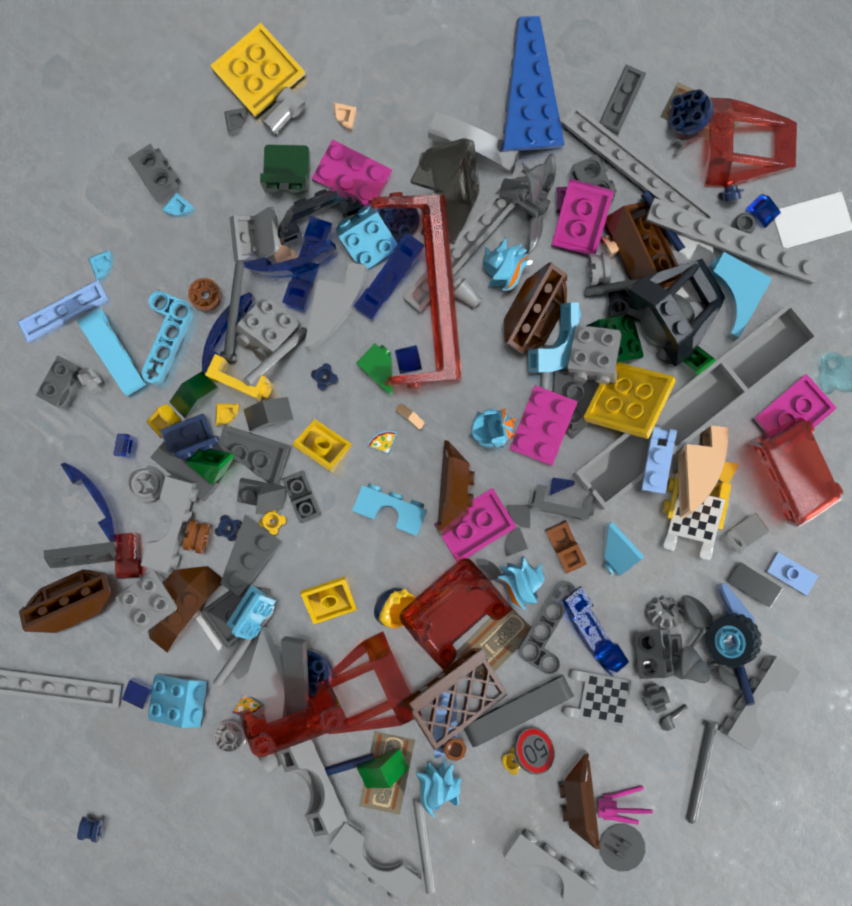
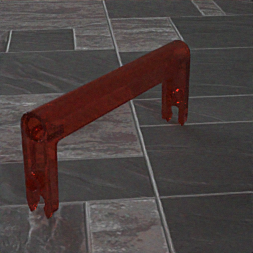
M403 192L389 193V196L373 197V200H368V204H372V209L420 208L422 211L436 363L435 372L388 377V382H385V385L406 384L407 388L421 387L420 382L462 379L446 195L403 196Z

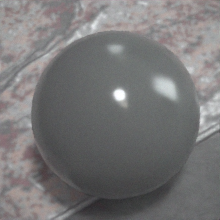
M675 294L673 298L690 324L695 319L694 310L684 297ZM645 307L642 319H640L643 334L653 344L665 346L670 342L668 336L650 307Z

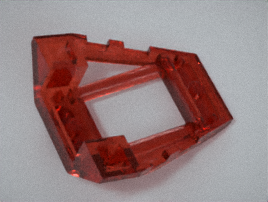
M710 97L714 109L709 122V157L705 163L704 186H733L736 183L747 182L761 176L772 175L796 167L797 122L743 101L731 98ZM734 121L773 127L772 158L733 153ZM732 162L766 166L730 173Z
M384 631L363 640L332 669V680L327 690L318 696L312 697L328 734L401 726L414 720L410 711L401 702L411 695V692ZM367 652L370 661L340 674ZM374 669L388 701L347 718L334 687ZM391 709L395 713L394 716L364 722Z

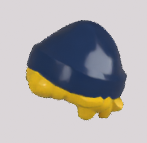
M395 587L386 590L376 599L374 617L381 625L397 629L404 626V624L410 623L412 616L415 615L417 600L407 589Z

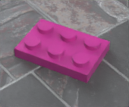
M332 139L312 176V181L329 190L340 189L354 194L362 201L363 206H370L372 204L375 206L392 174V169Z
M569 179L552 245L588 255L591 253L596 254L614 190Z
M805 374L753 419L783 453H786L836 410L837 407L815 382Z
M534 385L510 449L553 466L578 401Z
M491 488L475 498L473 508L469 507V515L446 535L441 537L457 563L517 526L494 489Z

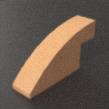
M711 425L701 433L702 446L686 444L677 451L680 518H685L694 512L715 487L726 459L728 427Z

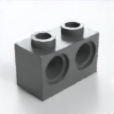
M151 143L128 157V160L156 201L179 187L175 181L178 176L171 166L166 168L163 163L166 160L165 156L159 148L155 150ZM154 158L152 165H144L147 159ZM159 177H166L165 183L161 185L156 184Z
M598 155L572 165L570 172L574 180L614 190L612 201L614 200L615 193H617L615 184L612 180L609 181L606 175L608 172L606 164L603 160L599 159ZM585 169H593L596 175L588 176L585 173Z
M57 355L35 396L63 409L79 380L77 378V375H79L78 371L83 368Z
M670 629L635 632L633 644L637 650L636 670L639 673V679L674 676ZM649 637L654 641L653 648L649 645ZM652 660L656 663V671L651 667Z

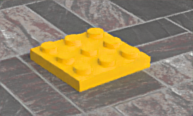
M261 22L210 65L214 73L254 117L258 116L272 104L285 88H290L305 75V71Z
M616 363V383L610 382L607 385H599L584 415V419L592 424L649 439L676 382L675 377L624 363Z

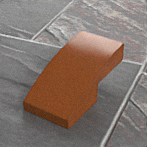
M566 520L545 529L566 574L587 565Z

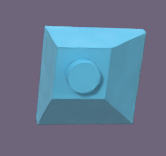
M609 522L603 526L602 559L605 561L603 566L611 575L616 573L617 576H621L642 560L644 556L613 522Z

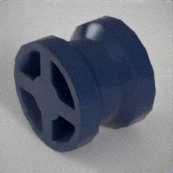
M83 816L79 824L77 839H90L91 842L97 843L101 835L103 820H90L89 817Z

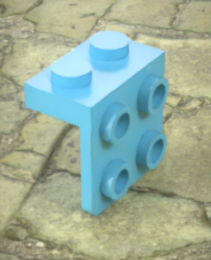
M374 204L362 207L355 216L343 219L335 228L338 237L357 264L367 265V269L399 249L398 243L381 219Z
M251 585L226 625L233 629V635L251 640L260 632V625L263 620L272 613L276 600Z
M156 674L153 680L148 719L179 728H200L207 681L186 680Z

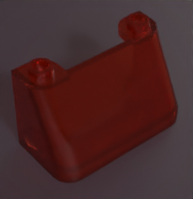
M798 417L749 441L753 450H758L762 457L760 460L762 463H765L783 503L781 505L784 509H787V511L783 512L786 522L795 527H799L841 501V495H843L841 486L838 482L834 481L813 435L815 430L812 423L802 417Z
M463 558L457 561L401 611L399 619L415 641L444 671L456 659L457 650L453 644L484 616L488 615L493 620H499L505 617L513 608L469 558Z
M328 679L317 683V694L314 697H309L312 707L273 722L267 723L264 714L259 715L260 717L253 715L249 708L238 712L251 752L257 757H265L340 728L343 724L344 716Z

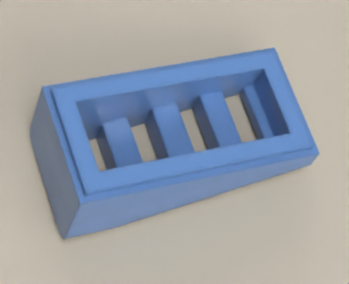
M726 583L716 585L729 615L732 613L743 614L745 617L751 618L753 623L756 622L751 613Z

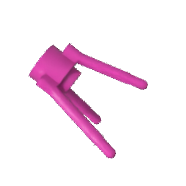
M643 786L633 787L612 794H603V799H597L598 818H604V820L638 825L640 823L639 820L616 816L617 813L652 814L653 810L617 808V801H612L614 798L642 791L644 789Z

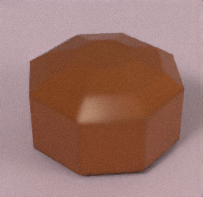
M452 737L445 742L443 751L448 759L458 761L465 757L467 747L461 738Z

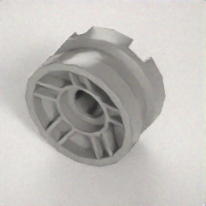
M603 252L601 255H596L595 253L588 255V272L591 286L598 285V283L608 284L611 282V265L608 252Z
M234 719L225 720L220 723L213 731L212 736L216 749L225 754H232L240 750L247 740L245 726ZM228 732L234 735V739L231 741H227L226 733Z

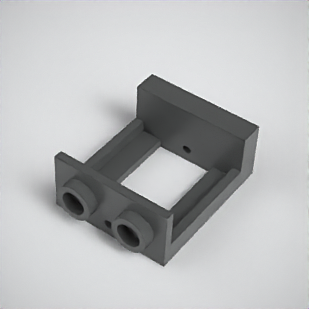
M538 484L534 487L530 506L531 510L582 521L594 515L596 502H592L593 496L585 497L583 509L546 502L544 499L547 486Z

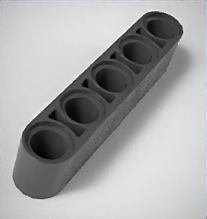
M560 675L479 716L466 726L464 731L472 747H477L574 697V694L564 675Z

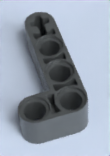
M559 581L554 585L518 647V654L525 662L546 674H554L560 668L559 658L544 647L576 594L574 585L568 581ZM567 585V591L570 593L568 596L564 595L560 601L565 602L562 606L559 602L553 601L552 598L558 599L561 595L559 588ZM554 604L558 607V615L550 618L546 610L548 606ZM538 625L546 627L547 633L544 637L539 638L535 635L534 630ZM526 645L534 646L535 653L532 657H525L523 655V648ZM545 658H554L555 665L552 669H545L543 667V660Z

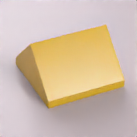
M314 419L293 442L292 446L333 473L352 444Z
M347 576L300 591L313 625L357 610Z

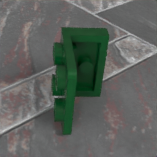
M266 145L264 147L263 173H260V183L263 190L269 192L288 190L296 193L308 191V146Z
M627 316L598 319L586 325L614 329L621 332L616 363L643 358L644 353L634 319Z

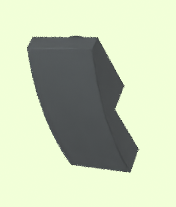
M303 470L282 478L299 523L321 515Z
M742 562L739 563L728 582L770 608L783 590L782 587Z

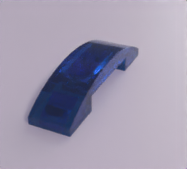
M310 216L303 237L304 242L282 303L302 310L305 309L325 254L332 223Z
M406 232L394 248L393 254L369 288L365 289L354 307L373 320L403 281L425 245Z
M331 240L309 245L310 255L272 264L271 261L263 257L245 262L244 267L253 273L266 276L296 274L308 270L327 259L336 250V245Z
M248 292L240 296L238 315L243 318L255 300L253 294ZM230 305L217 318L206 339L202 355V371L205 374L214 355L220 356L214 350L227 330Z
M62 463L61 467L72 484L80 485L84 483L105 516L104 519L98 522L99 526L110 542H117L119 540L117 517L106 493L86 472L71 464Z
M579 586L563 599L566 612L579 637L610 676H614L629 661L618 643L611 641L592 611L591 607L594 605L582 586Z

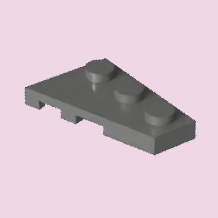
M224 425L217 447L222 451L232 452L234 455L233 459L246 466L252 473L261 477L267 483L279 485L291 445Z
M245 515L220 584L239 598L282 542Z

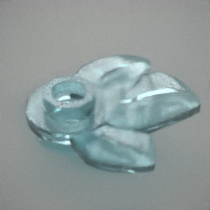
M836 352L826 354L821 361L823 371L819 378L823 391L826 394H830L837 388L844 392H852V357H842ZM830 360L836 363L835 368L829 366Z

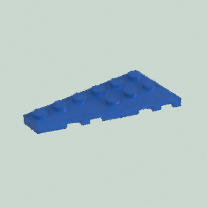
M540 16L519 17L516 20L513 43L515 48L514 56L511 60L512 73L508 85L505 110L507 115L506 123L503 127L504 140L503 144H501V152L562 148L565 143Z

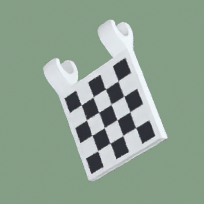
M678 493L664 548L674 551L677 536L701 541L704 543L700 557L710 560L725 499L708 496L694 512L685 518H680Z

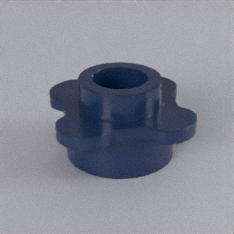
M738 185L724 187V192H720L719 195H723L724 202L738 200L742 198L741 192L744 189H738Z
M324 363L322 367L311 372V377L317 381V387L320 390H325L329 384H334L338 380L337 375L333 374L331 365L328 363Z
M222 515L218 528L215 529V534L219 537H227L229 541H234L237 538V530L241 527L240 520H232L228 515Z

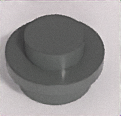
M741 213L734 219L733 228L751 234L756 228V221L752 215Z

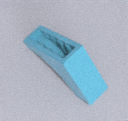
M724 252L720 257L715 256L709 268L712 269L713 277L729 298L732 308V322L727 337L735 341L742 334L772 278Z

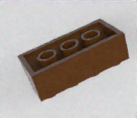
M645 202L624 205L608 215L605 221L608 232L612 235L619 248L618 253L626 265V271L632 279L642 278L679 266L661 227L645 221L649 210ZM682 273L657 285L667 290Z

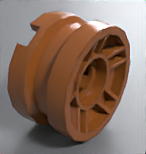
M200 278L190 285L188 297L198 311L203 313L213 312L221 305L222 292L213 280ZM209 292V297L203 299L201 294Z
M191 519L186 528L187 533L183 540V550L190 551L192 549L195 550V553L202 554L208 541L210 523L203 522L201 524L198 523V520Z

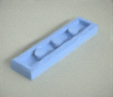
M95 280L19 320L17 323L26 341L30 343L108 302L109 299L100 282Z

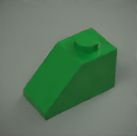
M374 343L356 362V365L390 397L393 394L392 359L389 357L391 352L384 345L379 347Z

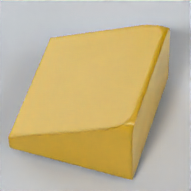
M164 404L158 407L146 422L162 438L160 429L180 422L181 418L168 404Z

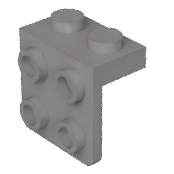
M268 207L255 216L233 215L229 217L234 262L259 263L279 251L278 218L274 207Z
M263 297L237 324L235 339L241 346L247 347L254 352L258 359L264 361L295 331L299 325V320L269 297Z
M578 325L575 328L568 363L570 377L577 381L596 380L597 383L605 385L610 382L616 383V362L621 332L614 329Z
M154 570L145 574L139 581L125 588L121 594L115 597L139 634L145 633L177 609L176 603L163 584L165 581L164 577Z

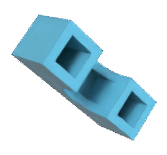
M368 483L367 487L361 486L352 510L353 512L375 520L381 508L386 506L393 507L399 516L395 528L418 536L427 512L426 509H423V503L412 499L410 503L402 500V495L391 491L389 495L380 492L381 487Z

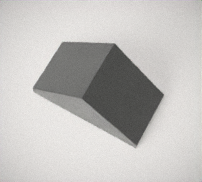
M288 397L262 400L243 409L249 431L293 420Z

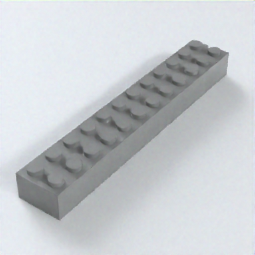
M792 301L667 399L655 426H659L662 430L667 431L669 429L677 430L672 455L821 337ZM624 433L573 474L585 490L589 488L592 490L589 495L593 496V500L601 510L606 509L643 479L650 437L646 439ZM659 438L657 445L665 446L666 440Z

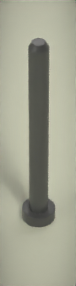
M243 261L235 263L224 351L220 352V356L226 361H235L236 359L233 348L244 272Z
M705 720L704 723L707 731L687 817L688 823L694 824L697 820L716 730L721 728L720 723Z

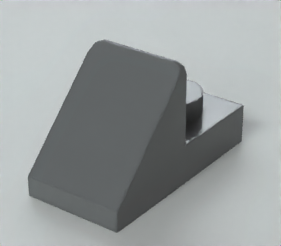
M241 478L237 502L256 505V514L282 509L286 486Z

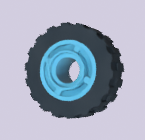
M732 613L716 619L710 625L706 635V643L709 647V653L713 655V658L719 664L730 668L740 667L754 660L757 657L756 655L760 653L762 635L758 630V626L752 622L751 618H747L743 614ZM731 636L735 637L737 645L732 642Z

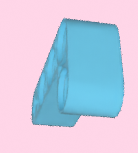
M156 291L149 297V306L157 314L165 317L143 366L142 377L151 385L159 386L165 382L194 313L189 304L184 300L161 291ZM163 298L166 300L164 307L156 308V302L159 299ZM181 307H186V314L183 317H177V310ZM177 328V335L173 338H168L167 333L169 329ZM167 348V357L159 359V351ZM157 361L158 363L163 365V367L159 365L157 366L154 362ZM151 371L159 373L158 376H150Z
M99 307L78 319L77 322L81 330L126 396L147 385L109 326L110 323Z

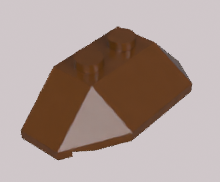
M547 263L525 280L504 318L505 342L522 354L546 343L560 318V304L567 303V274L553 263Z
M444 440L437 524V532L440 536L446 535L469 515V507L473 508L474 494L470 493L471 485H475V471H472L470 463L448 440Z
M209 566L173 570L163 584L176 603L177 609L148 630L149 639L168 653L222 586L220 584L222 577Z
M82 569L40 588L26 606L19 610L22 629L25 632L58 633L98 615L111 594L106 574Z
M581 751L562 776V784H558L560 798H564L565 807L561 808L562 820L567 822L568 827L593 848L600 849L589 753Z

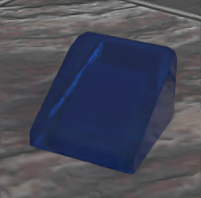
M764 194L759 195L746 208L747 212L763 228H766L781 213L770 196Z
M417 345L395 350L400 374L422 369Z
M118 433L113 455L130 458L134 437L129 434Z
M553 477L550 479L548 496L574 486V480Z
M131 678L122 700L143 709L153 688Z

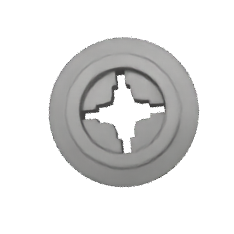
M151 466L136 468L132 471L127 481L130 495L140 502L147 503L156 500L162 491L163 475ZM150 478V484L154 489L146 488L143 490V485L138 479L147 480Z
M664 595L660 598L654 597L648 605L647 615L650 621L659 628H676L684 619L685 610L681 606V601H675L673 596L671 598H667ZM662 609H671L670 615L667 612L663 614Z

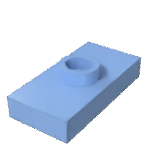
M776 552L765 571L805 596L808 595L818 578V575L779 552Z

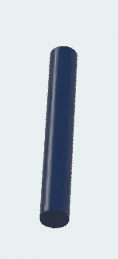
M646 191L641 197L649 208L653 197L649 191ZM661 227L677 252L685 248L676 232Z
M732 636V642L737 645L735 637ZM744 665L736 667L735 670L746 706L754 705L755 701Z
M370 753L325 767L327 776L357 768V766L375 759L374 754Z

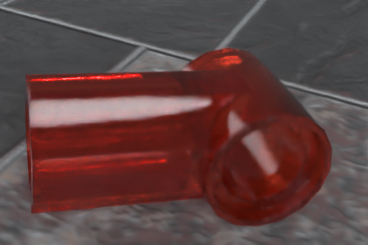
M138 533L117 534L118 558L115 560L116 578H141L142 561L139 557Z

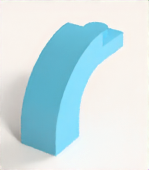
M579 303L560 304L559 337L547 349L528 350L529 373L553 372L568 366L575 328L579 325L581 318Z

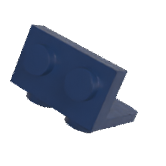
M204 413L160 429L169 455L180 459L194 455L193 451L197 449H202V451L211 449L216 446L214 442L219 441L217 435L211 434Z

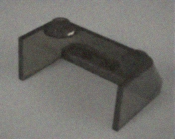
M467 138L428 148L420 155L419 165L410 182L411 184L434 190L433 194L430 193L427 198L426 205L429 207V216L421 230V235L455 244L478 197L480 183L475 144L473 140Z

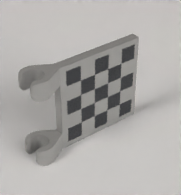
M570 669L569 678L584 681L580 708L563 706L562 714L567 717L624 727L632 681Z

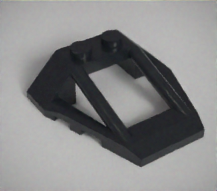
M340 189L320 190L310 199L302 198L295 201L294 205L287 210L278 227V237L281 245L302 237L296 220L336 203L343 219L357 214L358 210L364 207L362 201L356 195Z
M703 259L642 277L627 289L638 309L650 307L668 336L670 342L662 348L674 367L678 366L692 354L700 344L725 299L724 293ZM682 273L667 290L657 285ZM688 280H690L705 305V308L690 324L673 298Z

